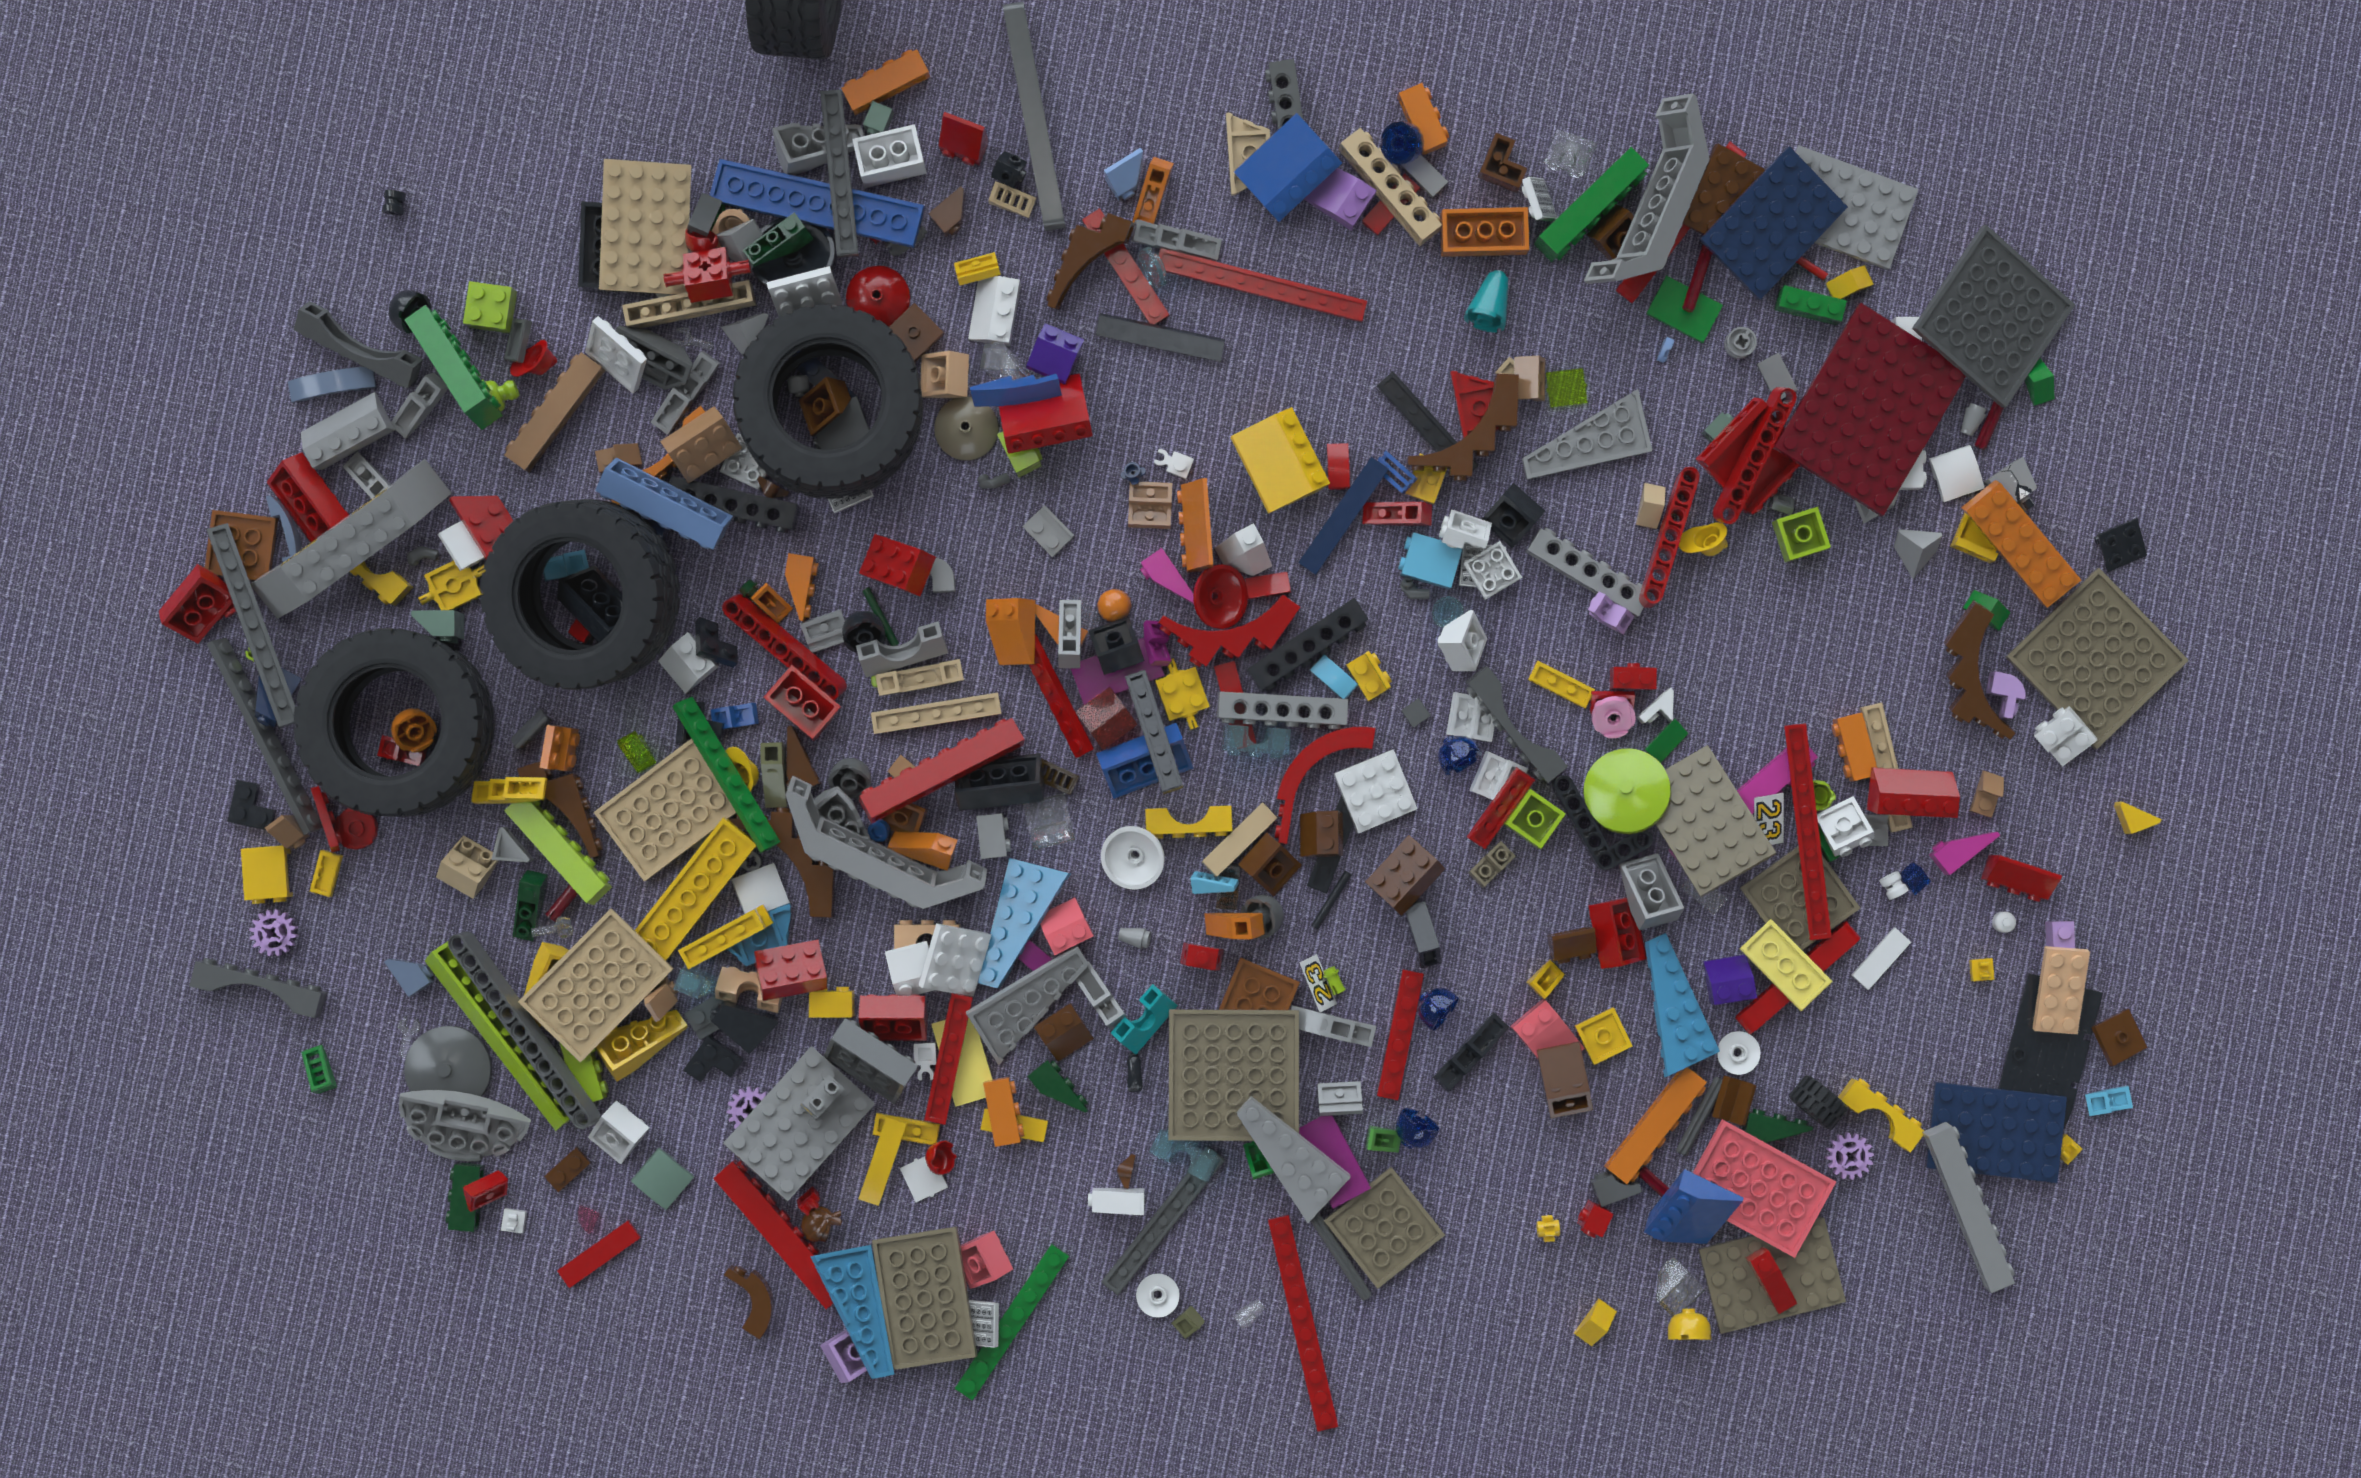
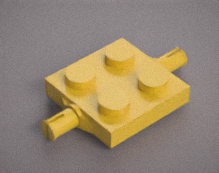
M453 560L425 574L430 592L418 597L420 603L424 605L434 600L438 603L441 610H454L480 597L483 594L478 585L477 578L482 576V573H485L484 565L475 570L469 567L460 571Z
M1173 658L1171 659L1172 662L1168 665L1170 673L1164 678L1155 680V684L1168 721L1186 718L1189 728L1192 730L1198 727L1194 715L1198 711L1210 706L1196 667L1178 670Z

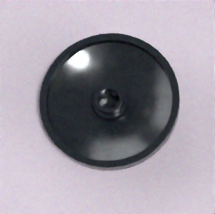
M779 218L764 226L760 230L762 235L785 219ZM803 223L814 239L797 252L753 266L752 271L756 279L768 289L767 282L828 266H830L832 271L835 264L836 251L833 239L827 229Z

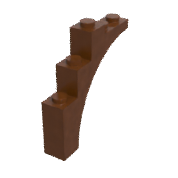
M1497 374L1495 376L1493 394L1488 409L1480 423L1470 434L1442 451L1427 455L1408 456L1406 467H1411V471H1424V468H1433V472H1446V469H1449V477L1454 478V481L1465 482L1467 478H1471L1473 453H1476L1478 457H1488L1489 453L1495 451V428H1499V432H1511V429H1515L1517 426L1519 374Z
M1973 600L1943 642L1947 646V652L1955 657L1958 654L1960 655L1946 675L1950 679L1948 683L1958 690L1961 687L1963 688L1949 709L1953 712L1951 716L1962 723L1965 720L1970 723L1975 716V721L1983 727L1988 725L1994 729L1993 733L2001 739L2007 737L2011 740L2016 732L2001 720L1990 707L1984 696L1979 679L1978 659L1980 645L1985 630L1994 614Z
M777 808V812H771V820H768L780 840L777 846L788 855L805 883L809 899L810 917H834L836 870L830 868L823 861H818L817 865H814L815 860L811 859L804 852L799 834H797V838H794L795 822L790 808ZM733 815V819H728L739 829L746 830L738 815Z

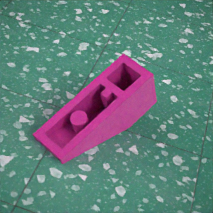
M1162 548L1141 562L1142 568L1140 571L1146 580L1151 578L1157 585L1194 605L1192 591Z
M1989 832L1945 842L1940 841L1932 847L1933 851L1929 856L1944 875H1951L1998 838L2000 834L1998 832Z

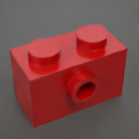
M1627 663V667L1610 668L1611 690L1652 691L1656 689L1657 668L1640 667V663Z
M1588 1200L1578 1216L1577 1223L1581 1226L1583 1233L1593 1238H1596L1597 1235L1603 1238L1614 1214L1607 1208Z

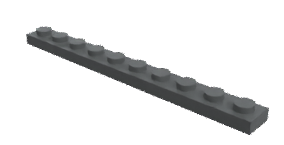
M226 523L206 529L278 728L293 725L295 704L230 527Z
M227 637L212 640L207 646L303 835L322 829L323 826L319 816L316 814L271 725H262L257 721L258 718L255 717L256 694Z

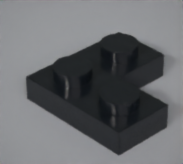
M699 617L695 621L696 655L734 668L738 664L737 646L719 640L718 623Z
M237 780L227 822L266 830L265 827L274 821L276 810L256 806L260 784Z
M708 1034L683 1071L700 1083L712 1066L732 1077L744 1058Z

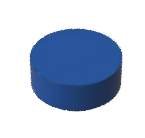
M881 819L870 824L868 827L870 838L876 842L886 840L891 831L889 824Z

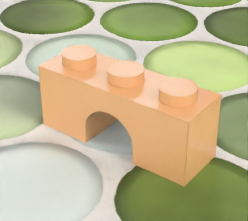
M899 920V924L894 925V949L917 944L920 936L925 933L933 935L936 926L934 920H921V924H912V920ZM943 920L942 925L961 928V924H955V920Z
M722 967L715 987L716 999L737 1003L738 997L743 991L751 990L758 994V1009L775 1013L779 1012L783 997L763 1001L757 972L747 973L740 971L736 967Z

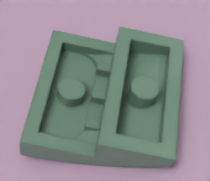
M659 1147L631 1179V1182L658 1205L667 1210L694 1176L678 1164L676 1159Z

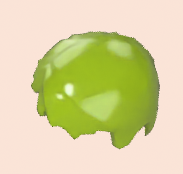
M1813 780L1817 812L1826 810L1836 800V795L1825 781Z

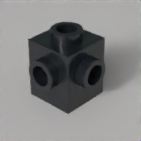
M1004 151L996 160L991 177L1002 184L1014 188L1018 182L1022 183L1025 179L1027 162L1017 155Z

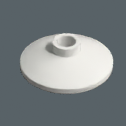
M1742 1031L1731 1032L1719 1042L1718 1048L1720 1052L1717 1053L1720 1065L1726 1071L1741 1075L1752 1071L1757 1066L1760 1059V1047L1756 1039L1750 1034ZM1736 1048H1739L1741 1051L1739 1056L1734 1055Z
M1149 1275L1140 1282L1137 1288V1303L1140 1309L1149 1316H1167L1178 1305V1286L1167 1275ZM1155 1291H1161L1162 1296L1156 1298L1154 1296Z

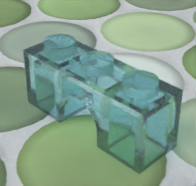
M1224 724L1222 750L1228 751V755L1241 756V752H1249L1251 757H1262V753H1269L1270 758L1283 759V755H1289L1291 729L1266 727L1264 739L1260 743L1255 744L1248 736L1249 726Z
M695 967L690 969L682 968L673 990L697 999L708 996L709 993L712 994L716 986V981H714L715 975Z
M1168 1128L1167 1130L1160 1129L1149 1153L1167 1162H1171L1177 1152H1187L1191 1158V1164L1187 1172L1205 1182L1210 1181L1220 1161V1158L1216 1157L1217 1152L1207 1147L1204 1150L1197 1147L1198 1142L1168 1140Z

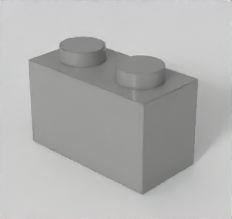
M1003 813L977 816L981 859L1008 856V852H1011L1010 839H1006L1005 830H1009L1008 817L1004 818Z

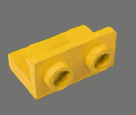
M1370 651L1346 664L1367 701L1390 689L1389 683L1392 682L1387 672L1384 671L1382 673L1378 665L1381 662L1375 653L1371 654Z

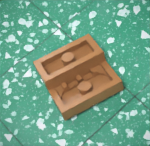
M1139 482L1137 485L1130 483L1128 527L1171 529L1172 483Z

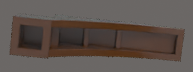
M1108 213L1107 217H1103L1101 221V233L1076 225V228H1073L1069 235V247L1063 251L1061 269H1057L1054 281L1056 282L1054 288L1048 292L1046 301H1048L1047 306L1059 310L1066 294L1079 275L1105 252L1120 244H1128L1135 224L1132 221Z
M540 761L517 768L519 777L547 778L545 798L557 806L574 825L586 846L589 857L596 858L602 856L603 844L595 833L597 825L595 819L590 817L588 811L591 809L588 798L583 795L584 783L581 776L578 777L577 774L572 773L552 780L553 770L539 768Z

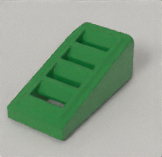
M323 1045L302 1051L311 1092L321 1094L337 1088ZM319 1054V1058L310 1060L309 1057ZM322 1064V1066L313 1069V1065ZM324 1072L323 1075L316 1077L317 1073ZM326 1080L325 1083H322V1084H319V1083H318V1082H321V1081Z

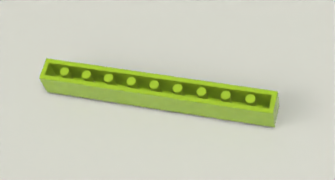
M448 941L432 951L424 960L554 1130L557 1131L570 1121L569 1117L448 947Z

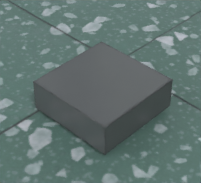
M1776 493L1771 498V509L1792 515L1794 498Z
M1419 698L1401 710L1412 728L1431 716Z

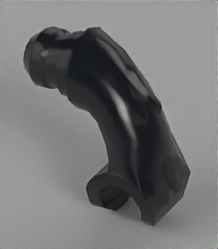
M1131 1052L1127 1060V1088L1129 1092H1140L1143 1088L1141 1060L1138 1053L1134 1054Z

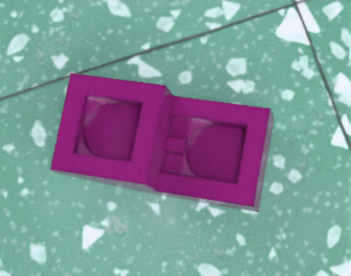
M1146 620L1144 622V641L1149 663L1155 666H1168L1172 662L1165 645L1169 640V636L1159 629L1161 625L1158 624V621Z

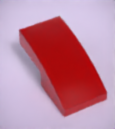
M1348 443L1327 444V473L1330 482L1328 490L1349 489Z
M382 735L377 756L420 766L425 761L428 747L419 752L404 751L396 744L393 737Z

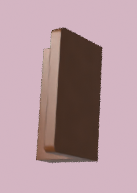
M1724 1075L1712 1117L1745 1126L1756 1085Z

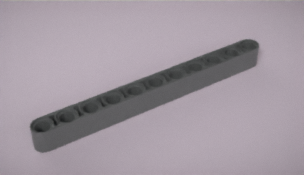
M1024 2L1005 4L1002 6L1044 230L1051 231L1066 228Z
M465 931L451 936L448 941L449 949L574 1126L578 1129H585L596 1124L600 1119L599 1110L531 1014L518 1002L520 1000L475 935L472 932Z

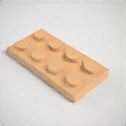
M2044 947L2032 1027L2034 1031L2078 1034L2090 957L2088 949Z

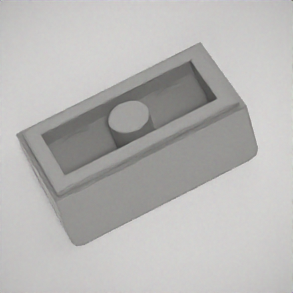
M1779 353L1757 364L1770 392L1776 387H1786L1793 389L1795 392L1798 391ZM1785 392L1781 395V399L1786 397Z

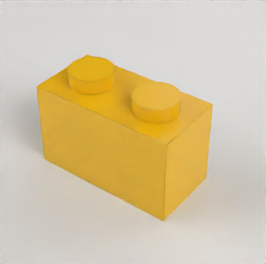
M839 986L836 987V991H827V987L824 990L809 992V1018L854 1017V991H849V987Z

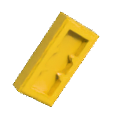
M320 850L310 892L327 897L333 896L343 855Z

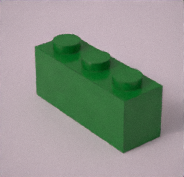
M1784 285L1779 290L1774 310L1827 324L1838 325L1842 322L1847 300Z

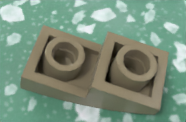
M1500 841L1468 874L1484 888L1516 856Z

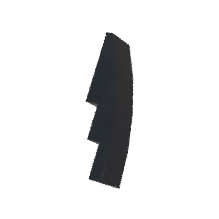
M1493 1012L1432 1078L1447 1092H1450L1461 1078L1485 1056L1507 1031L1509 1026Z

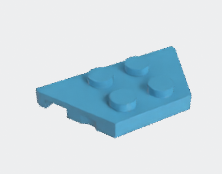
M791 903L768 911L774 922L773 924L729 947L727 950L734 954L745 966H749L755 963L754 951L788 945Z

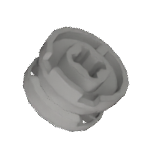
M1746 327L1733 329L1724 341V348L1727 354L1735 359H1743L1749 356L1757 345V338L1754 332Z

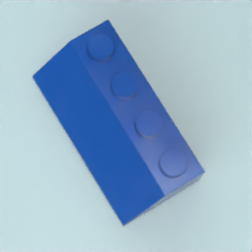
M1177 723L1164 727L1179 774L1193 769ZM1144 735L1096 753L1114 799L1159 782Z

